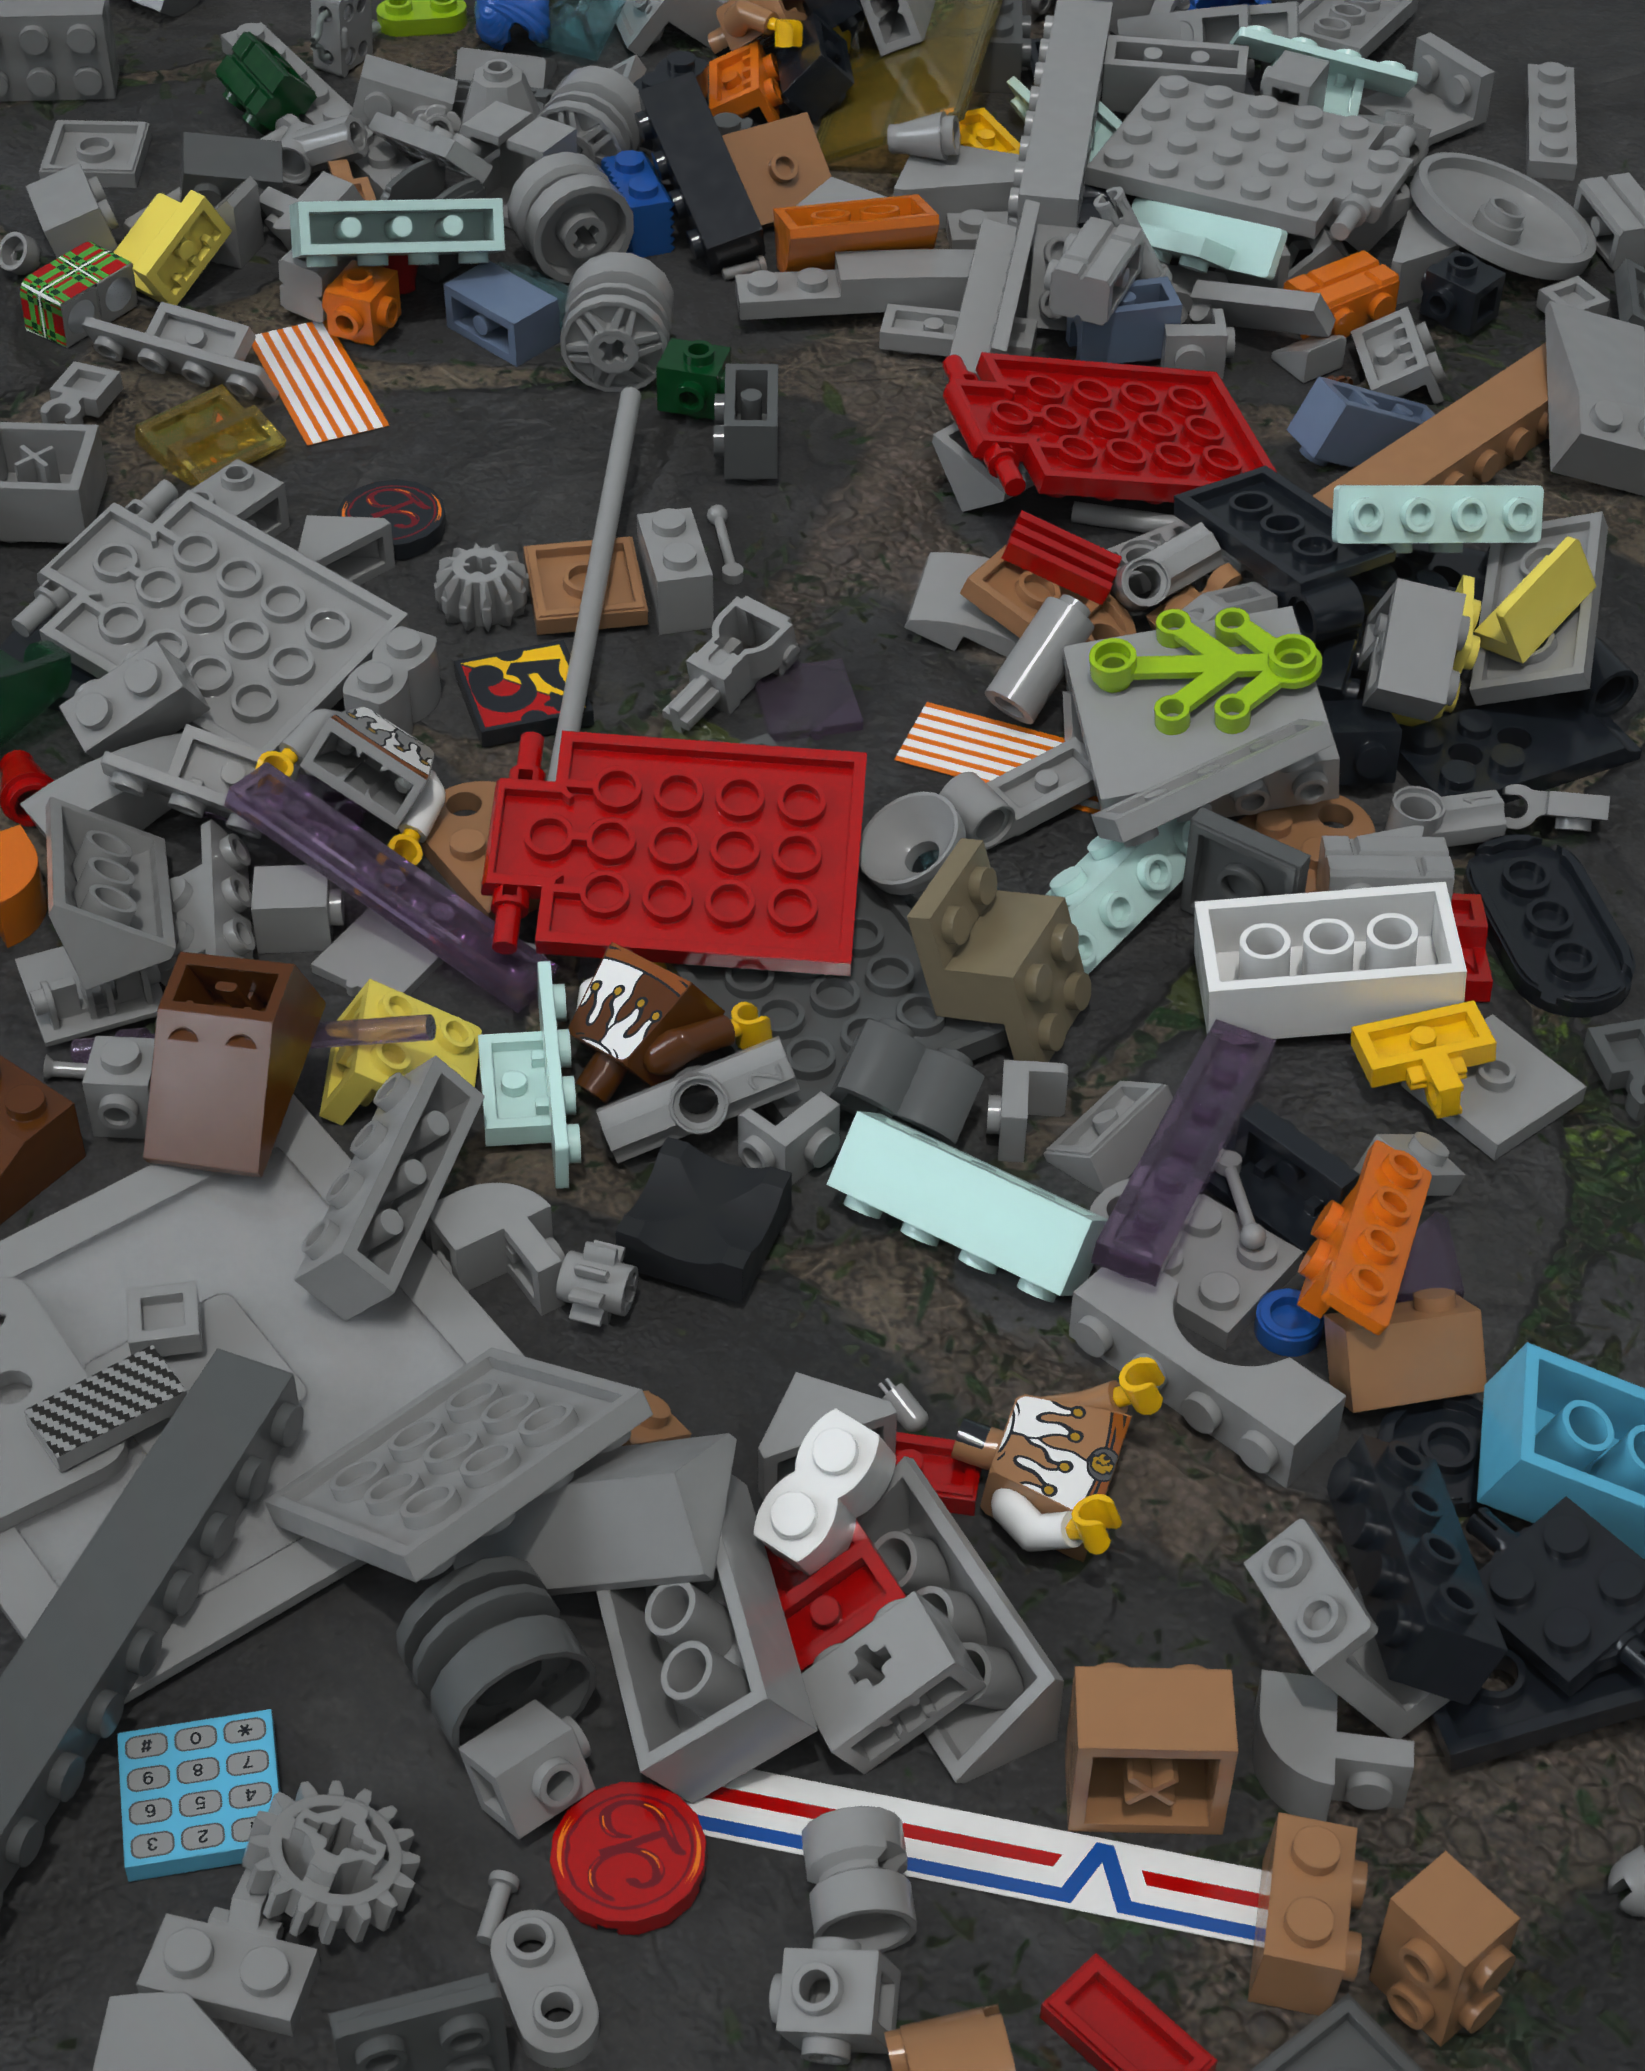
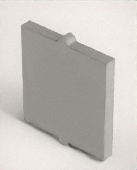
M376 900L311 963L312 973L346 988L349 996H356L369 979L410 996L459 947L458 937L425 923L421 915L410 916Z

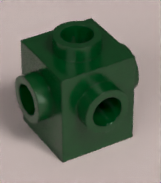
M671 338L656 366L657 410L683 414L694 419L707 418L715 420V394H725L726 364H731V347L713 345L704 340L688 341Z

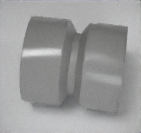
M854 1806L824 1813L810 1821L802 1830V1846L807 1881L817 1884L809 1893L814 1938L827 1936L847 1938L859 1942L861 1950H879L881 1953L893 1950L908 1942L917 1932V1921L911 1882L903 1875L907 1870L908 1860L902 1820L894 1812L881 1807Z

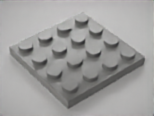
M491 1347L264 1500V1503L276 1526L416 1583L419 1580L429 1579L446 1571L454 1563L455 1555L478 1538L496 1534L508 1527L515 1519V1512L539 1495L555 1492L567 1485L574 1476L573 1471L597 1454L607 1453L622 1446L631 1437V1430L651 1417L653 1413L642 1389Z

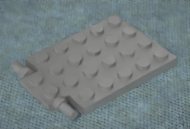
M1179 75L1160 76L1086 168V185L1107 190L1113 187H1122L1125 194L1272 226L1285 230L1287 233L1313 239L1317 237L1329 218L1334 214L1338 215V217L1331 226L1330 232L1335 239L1343 241L1349 237L1355 227H1360L1364 222L1375 224L1413 169L1414 159L1409 158V149L1415 142L1417 134L1412 127L1403 126L1394 138L1386 140L1382 145L1385 125L1369 122L1361 116H1342L1324 112L1319 107L1312 105L1297 106L1279 102L1274 97L1268 95L1253 96L1235 92L1223 85L1208 86L1190 82L1185 77Z
M162 480L141 500L133 499L125 507L115 502L112 503L37 573V581L41 586L34 591L35 599L12 620L14 629L20 635L28 638L50 616H54L39 630L43 646L99 679L122 664L124 658L130 652L143 646H149L157 640L185 664L210 707L209 711L189 723V725L263 752H281L279 745L309 713L317 709L331 710L343 697V686L348 676L358 666L372 660L373 650L379 640L397 627L410 628L409 616L406 612L191 490L186 491L157 519L156 517L179 495L176 487L168 480Z

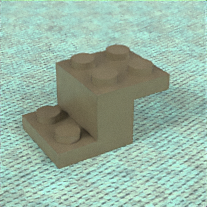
M961 838L907 915L935 1014L941 1017L1004 1024L1014 1060L1049 1062L1055 1051H1059L1062 1048L1068 1030L1080 1011L1087 1007L1091 997V980L1089 975L1084 972L1078 949L1079 934L1077 927L1071 922L1065 897L997 890V875L990 866L984 841Z

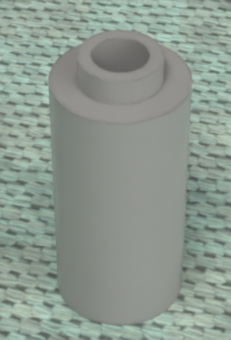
M1063 594L1060 599L1047 597L986 689L985 696L999 710L1015 720L1025 724H1033L1065 675L1063 646L1086 642L1095 629L1093 623L1088 618L1091 614L1088 607L1076 598Z

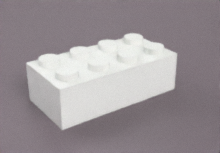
M1446 882L1195 902L1194 956L1208 1044L1351 1033V1027L1464 1003L1467 969Z

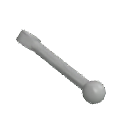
M713 505L708 509L707 518L711 524L715 525L725 563L722 567V580L730 585L739 584L743 581L744 568L741 564L736 563L725 525L728 512L722 505Z
M1224 1150L1216 1155L1215 1171L1227 1179L1243 1226L1240 1232L1241 1243L1246 1248L1255 1250L1264 1245L1267 1239L1266 1231L1260 1224L1255 1222L1239 1176L1242 1157L1235 1151Z

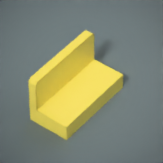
M1566 537L1550 555H1546L1478 626L1474 633L1475 636L1480 637L1481 648L1523 664L1596 588V583L1578 539Z

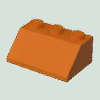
M919 194L773 208L777 269L780 272L801 271L810 267L822 270L835 269V252L934 249L939 229V214Z

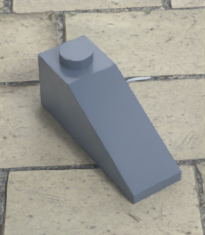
M1318 376L1286 430L1302 445L1299 451L1309 461L1320 466H1326L1328 462L1353 467L1360 465L1436 414L1425 404Z

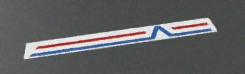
M754 1769L749 1770L693 1804L682 1798L697 1814L705 1836L803 1856L802 1830L813 1819L840 1808L854 1806L881 1807L894 1812L902 1820L908 1860L904 1876L1254 1946L1262 1872L1260 1869Z

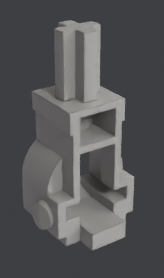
M737 596L714 620L712 638L697 653L694 652L686 660L690 683L662 710L663 717L672 722L673 729L681 734L685 730L689 731L712 707L730 715L740 705V701L764 676L774 673L781 677L799 658L800 653L791 618L748 596H745L743 599ZM756 641L757 647L743 650L742 642L751 646Z

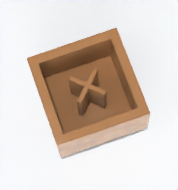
M1113 1662L1102 1663L1094 1667L1075 1666L1065 1744L1068 1832L1223 1835L1238 1756L1232 1670L1206 1669L1195 1664H1184L1173 1668H1136Z

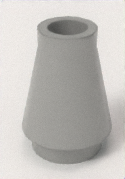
M941 111L900 124H889L887 130L890 154H906L947 161L948 156L959 155L961 134L958 117L956 115L947 116L945 111Z

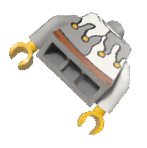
M364 706L343 712L317 709L309 713L279 745L281 752L267 751L261 754L251 779V785L254 786L262 777L275 779L276 782L273 785L269 798L271 800H278L286 793L293 774L294 765L300 766L395 829L399 828L402 834L394 836L377 857L376 865L381 870L390 857L397 858L404 867V872L400 876L399 881L406 880L423 856L422 847L418 842L423 843L426 841L445 803V789L437 774L432 770L435 753L427 745Z

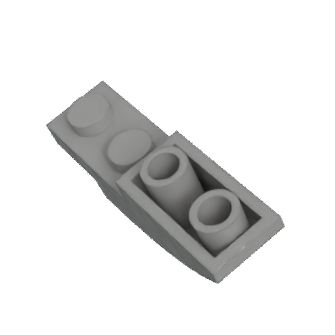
M1297 1L1259 5H1232L1117 19L1118 35L1229 44L1240 27L1258 25L1270 29L1277 36L1289 39L1300 37L1299 2Z

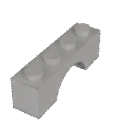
M1125 1246L1073 1292L1069 1336L1076 1340L1077 1344L1087 1354L1093 1357H1100L1120 1372L1133 1359L1149 1357L1155 1360L1165 1377L1164 1383L1156 1386L1165 1404L1184 1416L1185 1420L1195 1430L1211 1435L1238 1454L1249 1468L1258 1473H1265L1283 1487L1288 1488L1338 1439L1346 1395L1290 1357L1267 1365L1238 1366L1220 1362L1198 1351L1181 1334L1175 1322L1179 1282Z

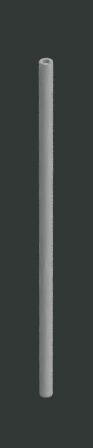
M633 387L624 388L620 394L547 781H556L562 731L580 732L641 402L640 391Z

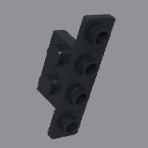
M1256 1102L1240 1114L1237 1136L1207 1114L1198 1113L1160 1143L1159 1153L1161 1156L1236 1211L1237 1208L1226 1177L1215 1171V1159L1217 1153L1224 1150H1231L1240 1154L1242 1165L1239 1176L1255 1222L1260 1224L1265 1230L1304 1251L1303 1258L1312 1244L1318 1239L1311 1235V1230L1324 1207L1331 1200L1341 1204L1355 1187L1360 1176L1342 1158L1329 1153L1301 1133L1290 1121L1280 1118L1259 1102Z

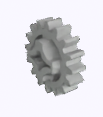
M333 1780L328 1793L325 1795H318L316 1789L308 1781L301 1782L295 1801L279 1791L273 1796L269 1811H259L257 1813L242 1858V1866L252 1870L246 1889L249 1894L260 1895L268 1893L269 1896L263 1914L268 1919L279 1916L283 1912L293 1917L289 1933L296 1937L305 1930L307 1925L318 1927V1934L322 1944L330 1945L336 1929H345L348 1936L355 1943L362 1942L369 1923L384 1932L390 1927L396 1910L404 1911L415 1884L413 1879L420 1864V1856L409 1852L415 1836L413 1830L406 1828L393 1829L392 1825L398 1810L393 1805L384 1807L379 1811L371 1808L369 1804L372 1791L366 1788L360 1791L355 1799L344 1796L341 1781Z

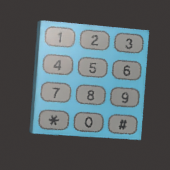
M261 1710L117 1733L124 1866L128 1882L242 1864V1858L257 1813L259 1811L268 1812L273 1796L280 1791L272 1710Z

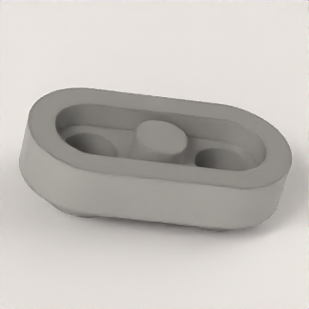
M541 1910L517 1912L500 1923L491 1939L490 1952L496 1982L499 1984L503 2000L525 2053L533 2061L545 2067L565 2068L573 2066L584 2060L593 2051L598 2042L600 2021L596 1998L570 1934L562 1921L556 1916ZM529 1940H538L544 1944L542 1948L531 1953L523 1952L517 1948L521 1943ZM559 2007L571 2012L567 2019L560 2022H552L544 2017L549 2010Z

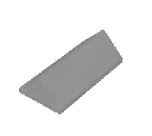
M50 796L45 806L48 912L84 990L170 960L176 949L165 839Z
M725 1433L620 1446L610 1452L597 1454L573 1471L574 1476L567 1485L555 1492L539 1495L515 1512V1519L508 1527L496 1534L478 1538L457 1553L453 1563L454 1569L456 1570L481 1559L511 1556L529 1562L539 1575L550 1596L713 1580L737 1439L731 1434Z
M904 1456L895 1466L892 1479L882 1497L871 1509L857 1517L906 1596L916 1591L947 1616L987 1685L923 1732L956 1783L965 1784L1057 1741L1064 1680L913 1458Z

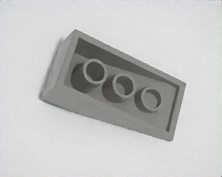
M1549 301L1545 307L1550 472L1645 496L1644 327Z

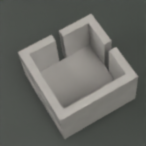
M499 101L493 102L462 124V135L480 146L482 150L478 156L493 166L483 184L486 186L485 198L503 199L504 226L509 228L511 226L508 223L507 203L513 185L526 168L544 156L564 151L577 153V128L542 116L532 121L531 112Z

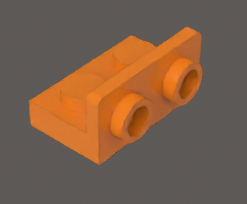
M759 40L709 61V108L713 117L719 113L729 112L744 118L754 108L760 107L768 123L780 120L779 105H782L784 101L779 87L780 77L777 59L773 53L766 55Z

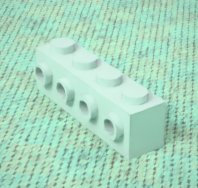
M502 198L296 202L289 205L292 258H306L307 267H337V257H357L358 266L389 265L388 256L408 255V265L439 264L438 255L458 254V264L489 263L488 254L505 251Z
M856 1112L826 1184L847 1194L843 1204L850 1209L876 1219H880L882 1212L904 1221L900 1230L903 1234L931 1246H937L939 1240L942 1239L961 1249L958 1259L965 1264L990 1274H995L998 1267L1020 1277L1017 1284L1020 1290L1048 1302H1054L1057 1295L1073 1296V1292L1088 1279L1112 1223L1109 1219L880 1113Z

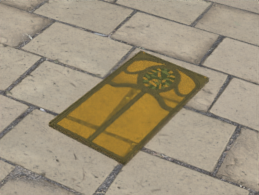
M936 0L925 39L883 56L879 53L865 15V18L859 22L848 51L855 84L846 92L843 102L837 109L827 111L824 114L816 134L826 163L830 164L888 145L887 130L889 124H900L941 111H945L947 116L956 115L959 121L964 120L1003 0Z

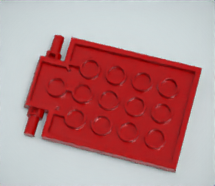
M981 352L975 369L981 380L979 381L975 373L968 371L959 355L948 356L942 364L949 379V383L943 391V398L973 458L984 461L989 473L999 479L1006 494L1009 496H1018L1026 488V483L1018 469L1020 462H1023L1039 494H1046L1055 498H1062L1066 495L1094 497L1102 501H1113L1115 499L1142 500L1150 504L1174 503V495L1263 466H1267L1277 473L1217 372Z
M562 731L556 781L554 782L546 781V773L541 769L544 737L536 732H525L521 735L517 765L510 769L509 778H500L496 782L481 884V894L492 896L491 911L496 915L492 949L495 952L513 954L517 951L521 919L528 915L530 899H540L535 936L537 954L603 958L611 942H614L651 962L851 976L867 764L866 752Z

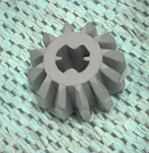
M475 542L473 549L454 548L452 557L439 560L436 583H434L435 600L438 601L439 610L445 613L447 623L455 624L462 622L465 631H469L475 626H483L489 632L491 625L510 626L512 617L524 614L527 592L530 591L529 576L526 573L525 564L519 562L517 552H502L499 544H494L489 548H480Z

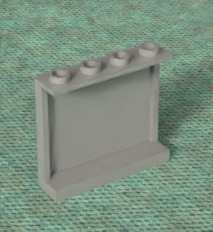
M1292 606L1249 613L1250 621L1275 638L1286 634L1301 635ZM1215 620L1193 623L1215 638ZM1229 626L1227 628H1237V626ZM1173 627V628H1169V629H1170V630H1177V629H1179V628ZM1156 630L1112 637L1131 643L1136 650L1137 656L1195 655L1185 647L1173 649L1162 646L1157 641ZM1105 639L1063 646L1067 691L1072 692L1100 811L1297 719L1327 722L1334 742L1316 681L1300 689L1281 688L1251 711V722L1245 731L1237 734H1227L1220 731L1215 725V702L1225 694H1236L1255 678L1237 677L1190 713L1191 723L1185 732L1178 735H1166L1158 731L1155 726V703L1163 696L1174 695L1195 678L1133 680L1127 689L1117 693H1110L1099 688L1090 676V650L1096 643ZM1244 644L1237 647H1228L1236 654H1256ZM1229 712V713H1226V714H1227V715H1237V714H1239V713H1237V712ZM1170 713V714H1167L1166 716H1171V717H1173V716H1177V715H1179V714ZM1335 742L1334 745L1315 753L1316 761L1312 765L1290 773H1282L1281 770H1278L1263 777L1264 786L1257 791L1233 798L1227 794L1210 802L1211 811L1228 818L1239 815H1252L1262 811L1302 804H1315L1320 801L1339 798L1340 758Z

